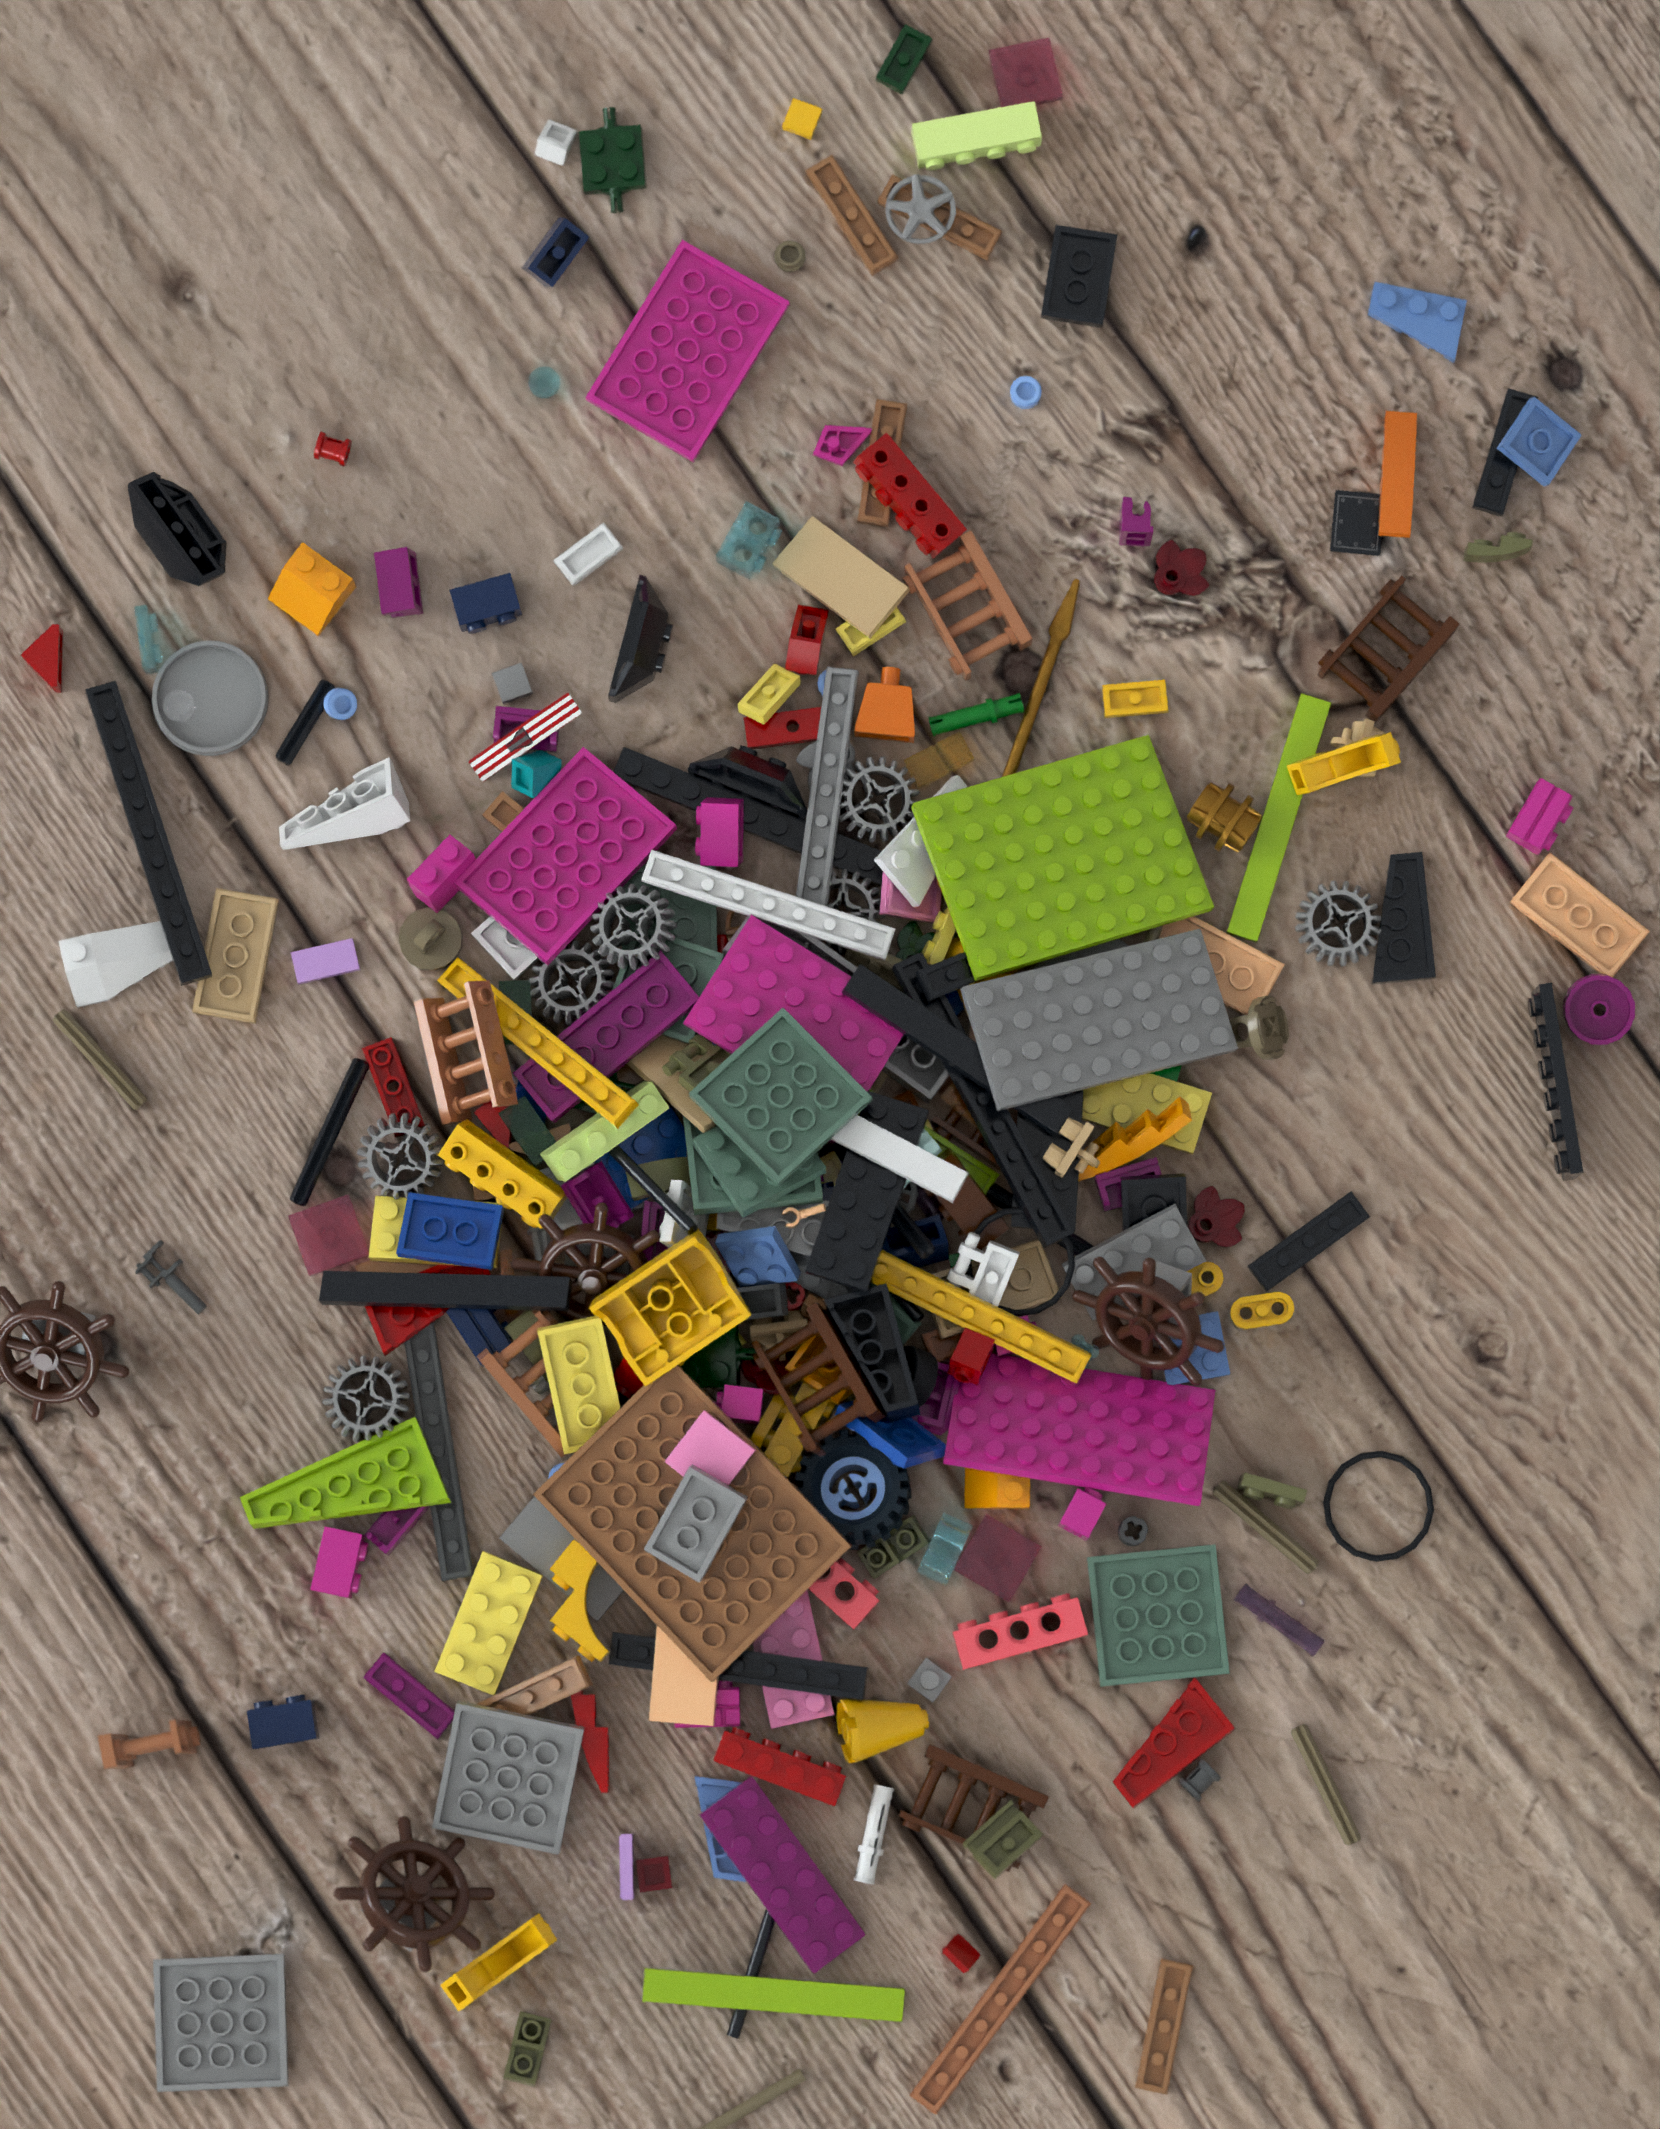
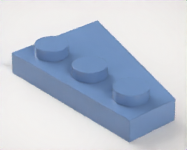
M1374 282L1368 315L1397 332H1403L1419 341L1420 345L1435 350L1444 355L1445 359L1454 363L1467 300Z
M694 1776L701 1812L741 1782ZM704 1823L714 1878L746 1882Z

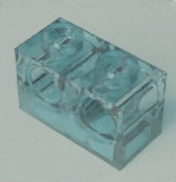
M746 501L716 554L717 563L749 580L754 572L759 574L767 560V557L763 556L769 545L772 547L776 545L782 533V530L779 529V518ZM753 523H764L767 526V530L761 535H755L749 530ZM746 549L751 552L752 557L746 562H740L734 557L738 550Z
M943 1512L917 1570V1574L946 1586L973 1526Z

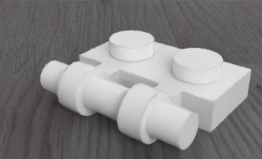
M969 1232L965 1242H961L957 1252L960 1255L954 1269L951 1268L948 1273V1283L958 1288L960 1286L970 1289L968 1293L998 1307L1020 1252L991 1240L986 1251H982L977 1248L981 1236ZM971 1260L980 1263L975 1278L966 1274Z

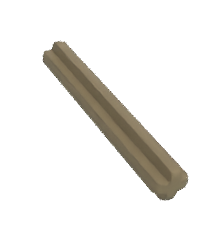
M65 1009L54 1016L53 1022L134 1110L141 1108L146 1103L147 1098Z
M1221 1481L1215 1487L1213 1494L1306 1574H1310L1317 1567L1319 1561L1226 1481Z
M1302 1724L1293 1728L1291 1734L1344 1844L1352 1845L1361 1839V1835L1308 1726Z

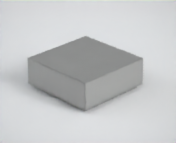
M522 663L492 673L503 704L533 694Z

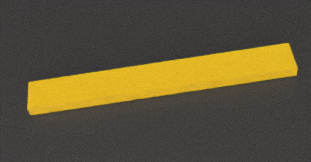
M457 957L437 981L459 999L466 996L465 982L486 981V979ZM491 984L502 1035L618 1129L639 1104Z
M882 1250L871 1283L877 1286L886 1283L889 1292L964 1329L967 1328L995 1339V1344L1077 1384L1091 1357L1090 1352Z

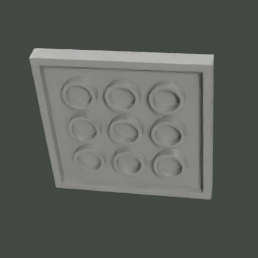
M458 1700L455 1707L432 1828L559 1855L585 1727Z
M285 1954L153 1960L157 2092L289 2086Z

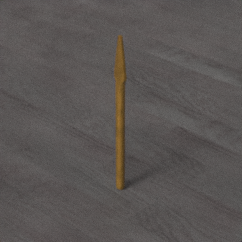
M1074 579L1049 627L1051 638L1002 777L1017 773L1062 641L1068 638L1071 631L1080 585L1078 579Z

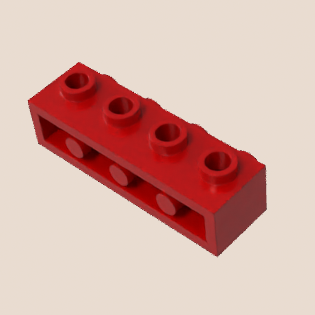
M887 432L854 460L853 463L856 465L855 471L864 482L869 481L877 490L875 495L884 506L887 507L889 505L896 513L895 519L905 531H911L917 539L915 540L917 547L925 555L930 554L933 559L936 558L967 531L966 527Z
M736 1727L732 1728L731 1733L724 1730L713 1759L714 1762L836 1806L846 1779L845 1775L840 1774L843 1767L824 1761L821 1767L810 1762L811 1755L797 1750H793L792 1755L780 1751L781 1744L763 1738L761 1744L749 1740L751 1733Z

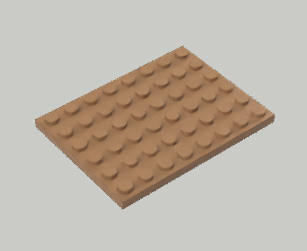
M679 1364L646 1387L643 1385L533 1494L711 1682H714L852 1547L846 1538ZM706 1410L756 1449V1451L729 1485L747 1496L748 1499L706 1575L699 1583L646 1552L644 1548L683 1479L681 1474L664 1461L701 1413Z

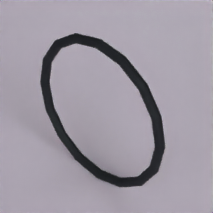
M1021 1207L1002 1209L985 1218L973 1233L980 1235L989 1223L1009 1214L1024 1213ZM1069 1237L1063 1239L1067 1247L1069 1267L1064 1284L1051 1300L1031 1309L1014 1310L1000 1305L998 1307L1015 1316L1038 1314L1055 1305L1069 1288L1075 1269L1073 1245ZM970 1262L966 1272L971 1277H973L972 1262Z
M1385 1451L1360 1453L1341 1464L1328 1482L1323 1501L1326 1525L1336 1542L1352 1555L1374 1562L1398 1559L1414 1550L1428 1533L1434 1513L1432 1491L1421 1470L1403 1456ZM1383 1457L1402 1463L1416 1474L1425 1490L1428 1510L1423 1529L1411 1544L1395 1553L1373 1555L1356 1550L1341 1538L1332 1522L1330 1499L1334 1484L1347 1468L1363 1459Z

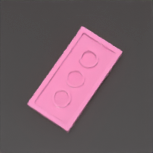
M808 1591L794 1602L753 1643L755 1652L823 1661ZM762 1686L771 1729L834 1715L830 1695Z

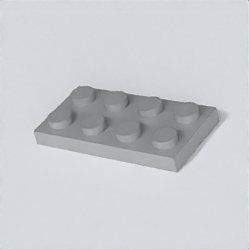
M1173 1204L1075 1256V1269L1071 1283L1075 1290H1082L1099 1296L1107 1282L1093 1266V1261L1096 1257H1103L1117 1275L1128 1271L1143 1272V1261L1148 1257L1153 1258L1155 1262L1158 1261L1184 1271L1200 1265L1206 1259L1176 1204ZM1068 1260L1062 1263L1066 1274L1069 1267ZM1133 1293L1136 1297L1141 1296L1140 1294ZM1118 1295L1115 1296V1303L1125 1304ZM1085 1306L1092 1321L1095 1320V1309Z

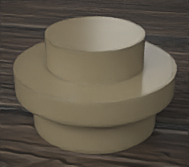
M785 241L776 248L774 258L781 270L795 272L804 265L806 253L798 242Z

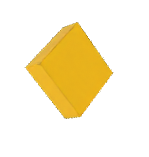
M793 98L782 129L811 140L821 117L822 108Z

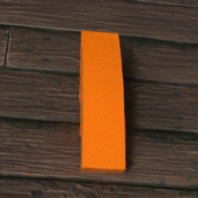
M1385 411L1378 536L1410 538L1417 413Z

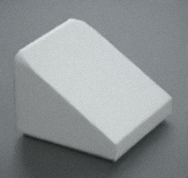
M548 120L538 137L535 155L563 165L577 135V130Z

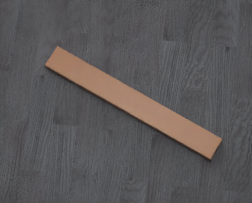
M1066 1884L1063 1885L910 2093L911 2097L935 2115L938 2113L1091 1905L1089 1901Z

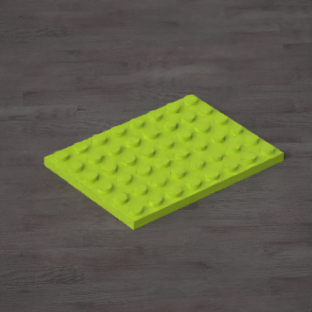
M1149 735L914 802L911 806L975 981L1210 912L1214 908Z

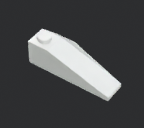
M386 758L362 769L352 776L355 781L343 790L339 791L336 787L328 793L330 797L318 807L310 805L279 827L281 848L287 850L379 835L392 829H398L409 822V802L391 759Z

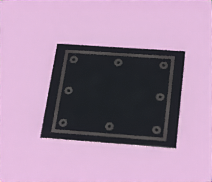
M1335 490L1330 551L1380 556L1382 536H1378L1380 494Z

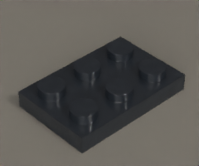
M1061 225L1055 226L1041 312L1042 319L1103 328L1118 234Z
M1184 1173L1120 1177L1122 1231L1173 1204H1176L1187 1224L1186 1176Z

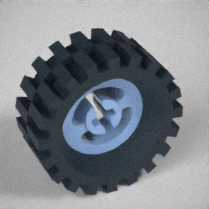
M848 1429L839 1430V1437L833 1438L832 1435L824 1438L825 1443L821 1446L826 1453L825 1455L820 1457L810 1451L811 1455L808 1458L803 1456L800 1462L802 1470L796 1473L795 1481L799 1491L852 1545L850 1550H859V1545L866 1544L867 1548L876 1546L875 1540L882 1537L885 1542L891 1537L890 1531L893 1528L899 1530L902 1526L901 1518L903 1514L908 1515L910 1509L908 1501L912 1499L909 1475L906 1468L903 1469L893 1464L888 1456L879 1449L870 1446L868 1441L860 1434H850ZM858 1470L867 1473L865 1477L858 1474H849V1477L855 1488L859 1490L865 1504L869 1501L870 1490L873 1488L877 1489L875 1499L864 1510L858 1512L842 1510L841 1508L845 1505L853 1509L860 1507L854 1495L850 1494L843 1478L839 1483L838 1493L832 1494L835 1481L842 1474L849 1471Z

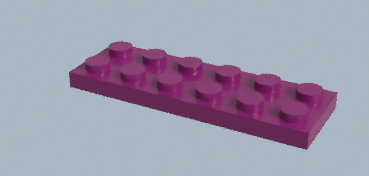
M662 951L658 952L660 959L655 960L652 957L648 960V966L642 965L557 1036V1038L607 1078H610L692 1010L699 998L697 993ZM531 1058L513 1072L515 1077L553 1123L557 1122L582 1101V1099Z
M752 1776L745 1779L698 1814L812 1974H815L866 1935Z

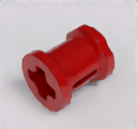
M321 431L316 442L314 459L326 458L337 461L340 466L345 467L352 441L350 439L342 441L328 437L325 432Z
M785 1282L786 1289H791L793 1293L799 1292V1295L796 1296L795 1304H791L787 1300L788 1311L799 1310L805 1301L804 1288L795 1282Z

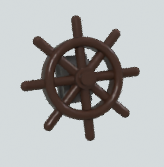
M602 1202L598 1203L595 1207L594 1223L578 1224L562 1230L548 1214H542L539 1217V1224L552 1237V1240L545 1248L541 1261L514 1258L511 1266L514 1270L537 1273L539 1276L570 1277L571 1279H576L572 1282L569 1311L556 1312L570 1321L596 1316L589 1309L593 1299L599 1293L602 1294L612 1285L630 1275L631 1268L634 1272L648 1262L643 1251L660 1240L659 1232L652 1230L635 1241L634 1235L626 1234L615 1227L606 1225L608 1206ZM565 1252V1263H555L558 1256ZM581 1291L585 1292L584 1304L576 1302L571 1298Z
M1096 1257L1093 1261V1266L1106 1280V1286L1099 1296L1082 1290H1076L1072 1294L1075 1302L1095 1309L1096 1320L1102 1335L1092 1340L1093 1348L1100 1350L1111 1345L1123 1357L1140 1365V1378L1144 1380L1153 1379V1369L1169 1370L1178 1367L1191 1384L1199 1385L1202 1382V1376L1188 1359L1198 1346L1220 1353L1224 1349V1343L1221 1340L1202 1334L1201 1323L1194 1307L1203 1304L1205 1296L1201 1292L1191 1294L1192 1273L1158 1261L1155 1262L1153 1258L1148 1257L1143 1261V1272L1128 1271L1117 1275L1103 1257ZM1133 1293L1142 1295V1301L1140 1302ZM1118 1295L1126 1306L1115 1303V1296ZM1119 1318L1130 1322L1123 1325ZM1154 1339L1161 1348L1154 1347ZM1172 1339L1182 1340V1345L1177 1347Z
M61 1281L53 1283L50 1300H33L23 1304H19L6 1287L0 1286V1301L9 1311L0 1324V1385L7 1382L15 1391L34 1400L31 1415L34 1422H41L44 1419L46 1403L58 1404L75 1399L90 1417L95 1418L99 1415L100 1409L87 1391L92 1387L99 1373L119 1378H126L129 1375L127 1366L104 1360V1348L99 1332L111 1327L115 1323L114 1316L106 1314L96 1319L95 1315L80 1312L64 1304L65 1285ZM18 1325L23 1330L22 1339L11 1336V1332ZM11 1349L30 1355L16 1362ZM66 1364L85 1368L86 1371L76 1379ZM33 1367L38 1368L37 1379L25 1371ZM52 1370L55 1371L63 1383H50Z
M402 1816L398 1819L400 1841L386 1845L377 1853L360 1838L354 1836L349 1839V1847L368 1864L362 1872L359 1887H337L334 1890V1897L337 1900L360 1901L361 1911L374 1928L363 1942V1948L366 1951L374 1950L386 1938L397 1945L403 1946L409 1952L416 1949L419 1969L422 1972H429L432 1968L430 1948L444 1943L452 1935L470 1950L477 1951L480 1949L481 1941L461 1924L467 1915L470 1900H492L495 1892L490 1887L468 1886L462 1869L454 1860L465 1847L466 1843L463 1838H455L443 1851L430 1843L413 1840L410 1819ZM403 1860L405 1876L389 1863ZM416 1861L430 1866L423 1875H418ZM381 1873L386 1879L379 1887H376L377 1875ZM441 1876L448 1887H432V1883ZM433 1900H452L451 1914L449 1915ZM436 1921L441 1924L440 1926L432 1928Z

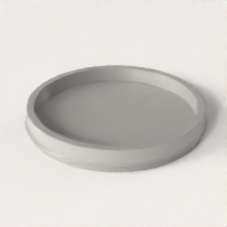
M220 641L195 642L177 650L160 668L152 691L153 713L163 734L179 748L202 756L226 754L246 744L261 727L267 713L269 699L267 683L258 664L243 650Z

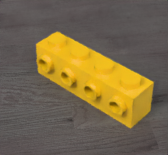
M468 1119L457 1124L438 1154L439 1157L445 1160L444 1164L449 1169L458 1173L462 1172L470 1178V1183L481 1191L487 1190L496 1197L495 1200L499 1205H503L504 1208L509 1210H515L522 1215L521 1219L533 1228L543 1229L539 1224V1217L542 1214H548L554 1219L567 1199L559 1184Z
M803 1382L795 1396L797 1403L815 1393L816 1390ZM828 1399L804 1414L812 1430L817 1428L823 1416L826 1418L830 1417L836 1403ZM789 1410L764 1453L788 1479L792 1473L796 1474L801 1470L800 1462L803 1458L801 1455L805 1450L798 1438L801 1431Z

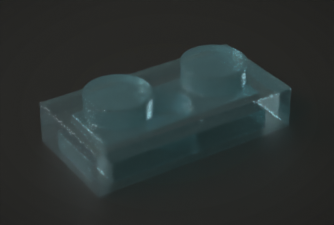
M147 605L134 606L142 668L146 674L158 673V663H162L163 658L160 644H155L153 632L159 631L156 613L151 614Z

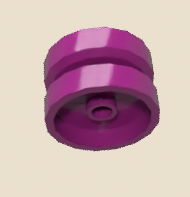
M1589 974L1578 979L1568 989L1563 1000V1017L1568 1028L1579 1039L1593 1045H1607L1620 1040L1630 1030L1635 1018V1002L1630 990L1620 980L1606 974ZM1599 1003L1605 1006V1011H1602L1603 1015L1597 1016L1593 1012L1594 1006Z

